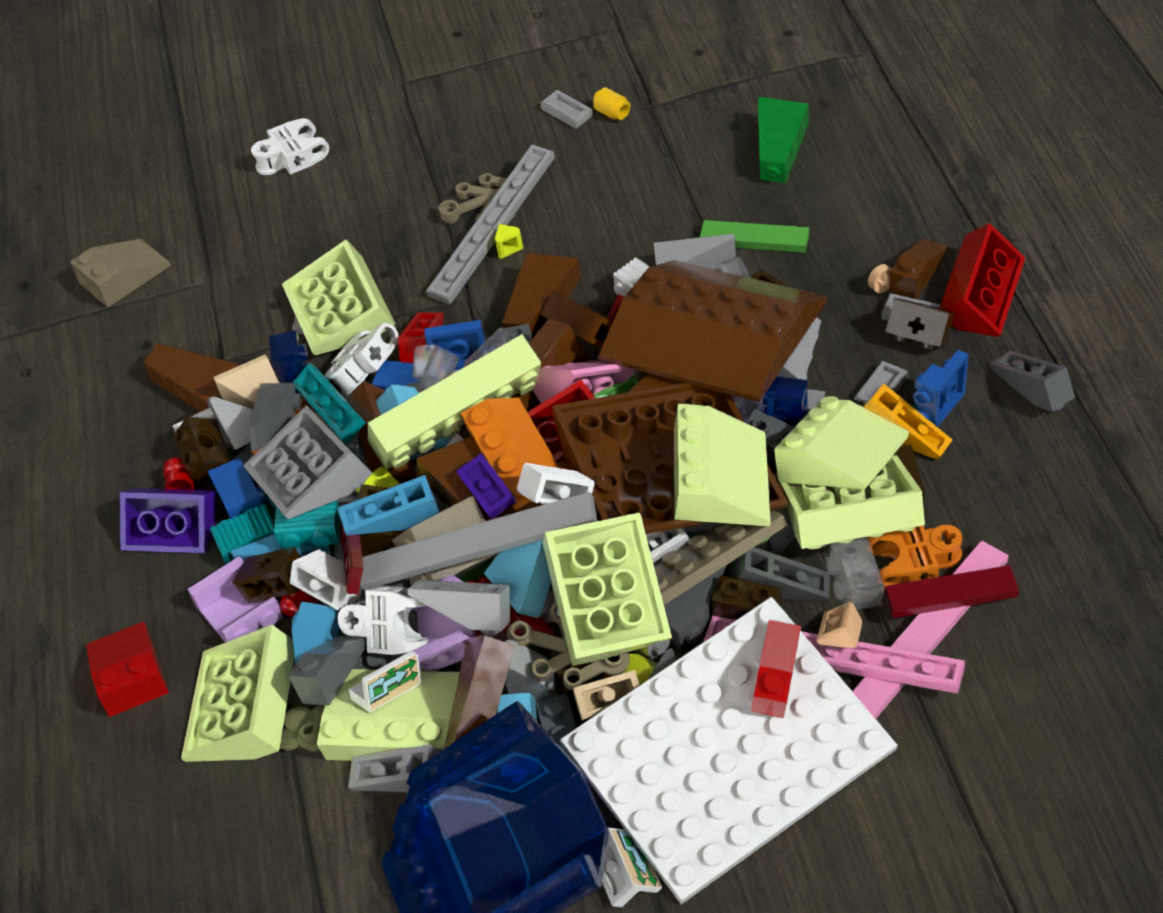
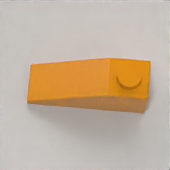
M884 383L863 406V408L908 430L909 437L901 446L911 445L912 450L938 460L952 441L949 436Z

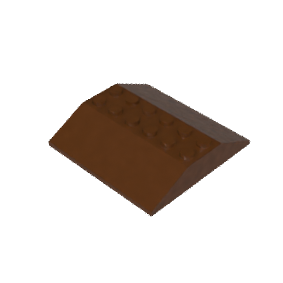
M671 260L647 268L623 298L598 355L599 360L760 402L827 303L828 296Z
M681 383L552 406L567 470L578 471V473L594 480L592 495L594 496L596 520L602 521L640 513L645 534L708 523L674 519V425L678 404L710 406L745 423L731 395L688 383ZM767 464L770 510L785 508L788 506V502Z

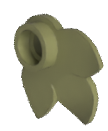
M317 705L312 711L304 706L290 708L285 713L284 725L286 728L282 731L280 749L290 751L301 747L310 752L320 750L317 746L325 705Z

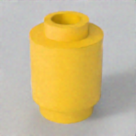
M606 87L597 91L593 97L594 109L614 120H623L630 111V103L626 97Z

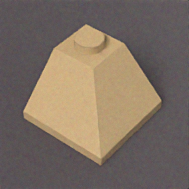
M266 354L213 377L223 400L250 409L254 408L261 383H279Z

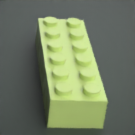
M521 334L368 423V442L386 470L392 466L399 468L410 460L409 456L418 451L425 453L435 446V441L444 436L448 439L461 430L460 427L465 424L461 412L486 399L510 398L517 393L523 395L536 386L535 383L541 362Z

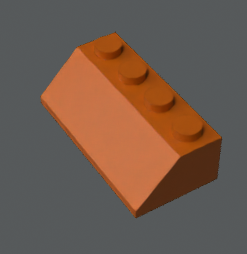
M486 399L461 412L466 428L471 437L473 436L483 456L515 497L517 502L512 505L515 512L545 505V503L533 502L517 490L521 471L525 463L560 468L520 399Z

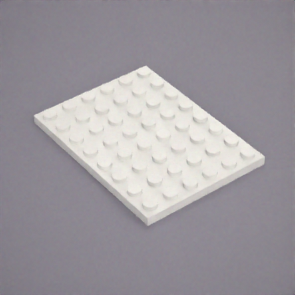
M772 597L560 739L562 747L580 768V771L681 905L886 758L898 746L801 631L784 719L751 712L768 621L774 620L794 624Z

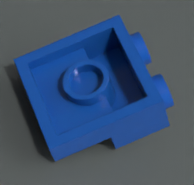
M481 320L425 328V337L432 366L462 369L488 354Z
M957 350L951 359L947 358L941 367L932 363L925 373L921 372L916 378L913 407L936 427L942 423L966 392L969 354Z

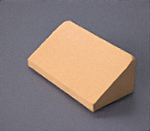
M853 602L845 603L824 612L816 640L819 645L844 648L857 647L862 619Z

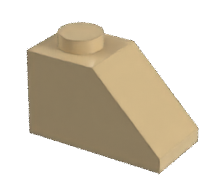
M635 670L572 688L581 720L596 716L639 687Z

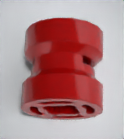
M172 458L164 463L165 489L194 490L193 479L189 478L182 458Z

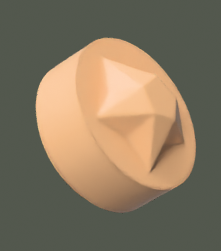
M886 264L875 267L868 278L869 287L877 293L887 291L890 284L891 268Z

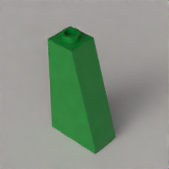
M759 97L760 180L786 183L809 124V103Z

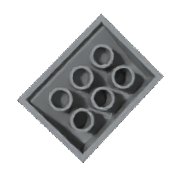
M307 405L243 466L288 519L352 494L372 474Z

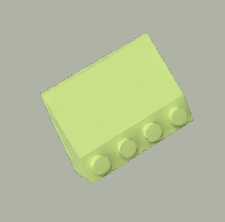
M344 240L282 283L314 355L343 348L355 334L361 331H372L384 323L395 325L363 257L347 240Z
M834 396L822 398L774 449L778 481L783 483L865 489L909 437L908 430L850 400H838Z
M678 404L674 425V519L770 526L765 432L710 406Z
M897 455L889 459L865 489L779 482V486L788 502L787 512L801 549H818L825 544L835 542L849 543L856 538L866 536L880 537L887 532L897 530L911 531L915 527L925 525L922 491Z
M640 513L545 532L542 544L572 666L606 659L672 638Z
M269 625L203 651L181 756L183 761L252 760L279 751L291 682L288 675L293 669L295 658L293 639L274 625Z
M352 669L331 704L325 705L322 713L317 746L326 760L352 761V757L429 744L443 751L460 672L420 671V685L369 713L350 699L349 689L361 683L365 676L376 670Z

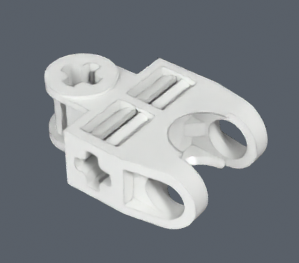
M302 118L267 130L268 139L256 142L252 146L251 152L256 158V170L259 174L271 175L286 168L291 175L324 159L329 152V145L322 137L314 138L315 126L310 120ZM309 126L307 132L299 134V130L302 127ZM323 145L321 151L312 153L313 148Z
M384 323L372 331H361L355 334L331 362L333 366L327 371L325 377L336 383L342 390L341 394L344 397H347L362 381H365L369 373L377 371L398 344L399 335L396 328L389 323ZM383 329L390 333L391 340L389 344L385 343L381 338Z
M378 586L365 590L366 600H362L357 604L346 605L338 613V624L345 634L367 637V653L403 654L428 644V638L421 637L420 633L415 632L408 621L409 612L413 607L426 605L409 596L408 588Z

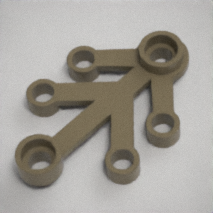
M485 173L479 177L480 187L466 182L459 183L455 188L459 199H467L471 195L478 197L461 204L453 200L443 201L438 206L440 218L445 223H455L460 214L484 205L482 211L475 217L477 221L500 189L492 188L494 186L501 187L507 178Z
M556 602L551 606L550 617L555 623H558L563 631L561 618L554 613L558 610ZM516 621L508 627L507 640H513L517 642V645L529 647L532 644L562 653L548 661L546 659H538L533 663L532 676L537 681H546L550 678L551 674L571 665L566 639L534 631L524 621ZM517 629H523L526 632L523 636L514 634ZM628 652L616 655L619 657L617 662H611L606 658L594 661L580 670L578 668L567 669L563 675L564 686L572 690V688L581 686L582 683L601 673L610 676L622 674L629 666L630 657ZM544 666L548 671L544 674H539L536 672V669ZM570 675H576L579 680L571 683L567 678Z

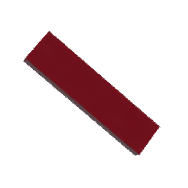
M341 521L340 537L347 594L359 595L363 574L360 534L346 535Z
M1007 565L887 585L885 594L892 616L897 618L1016 598L1019 595V588L1011 566Z

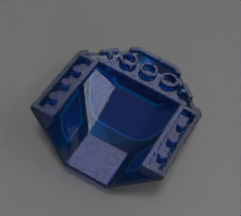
M519 701L509 705L409 773L406 783L410 785L404 805L400 804L393 825L392 831L395 832L390 852H385L382 862L383 870L400 913H560L601 888L609 836L607 825L582 770Z

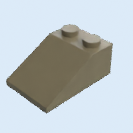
M142 239L92 247L70 261L79 283L106 307H110L171 266L168 260Z
M472 496L409 528L394 538L392 542L396 548L485 522V519L475 497ZM499 552L409 577L411 585H413L418 580L439 581L443 577L452 575L460 578Z

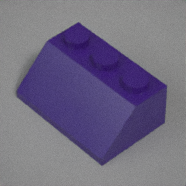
M132 488L120 492L121 550L207 553L212 536L210 528L215 526L217 520L216 491Z

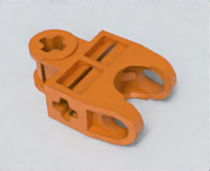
M941 525L926 530L924 526H918L911 530L910 533L909 531L897 530L887 532L880 537H867L865 540V546L869 554L890 557L895 560L889 563L890 566L882 568L877 573L876 578L882 589H885L887 585L922 580V574L924 579L939 577V569L955 567L962 558L960 548L962 545V533L952 525Z

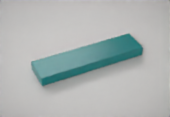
M311 363L293 381L297 391L338 438L348 445L366 423L363 418Z

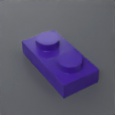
M482 453L456 471L491 520L517 502Z

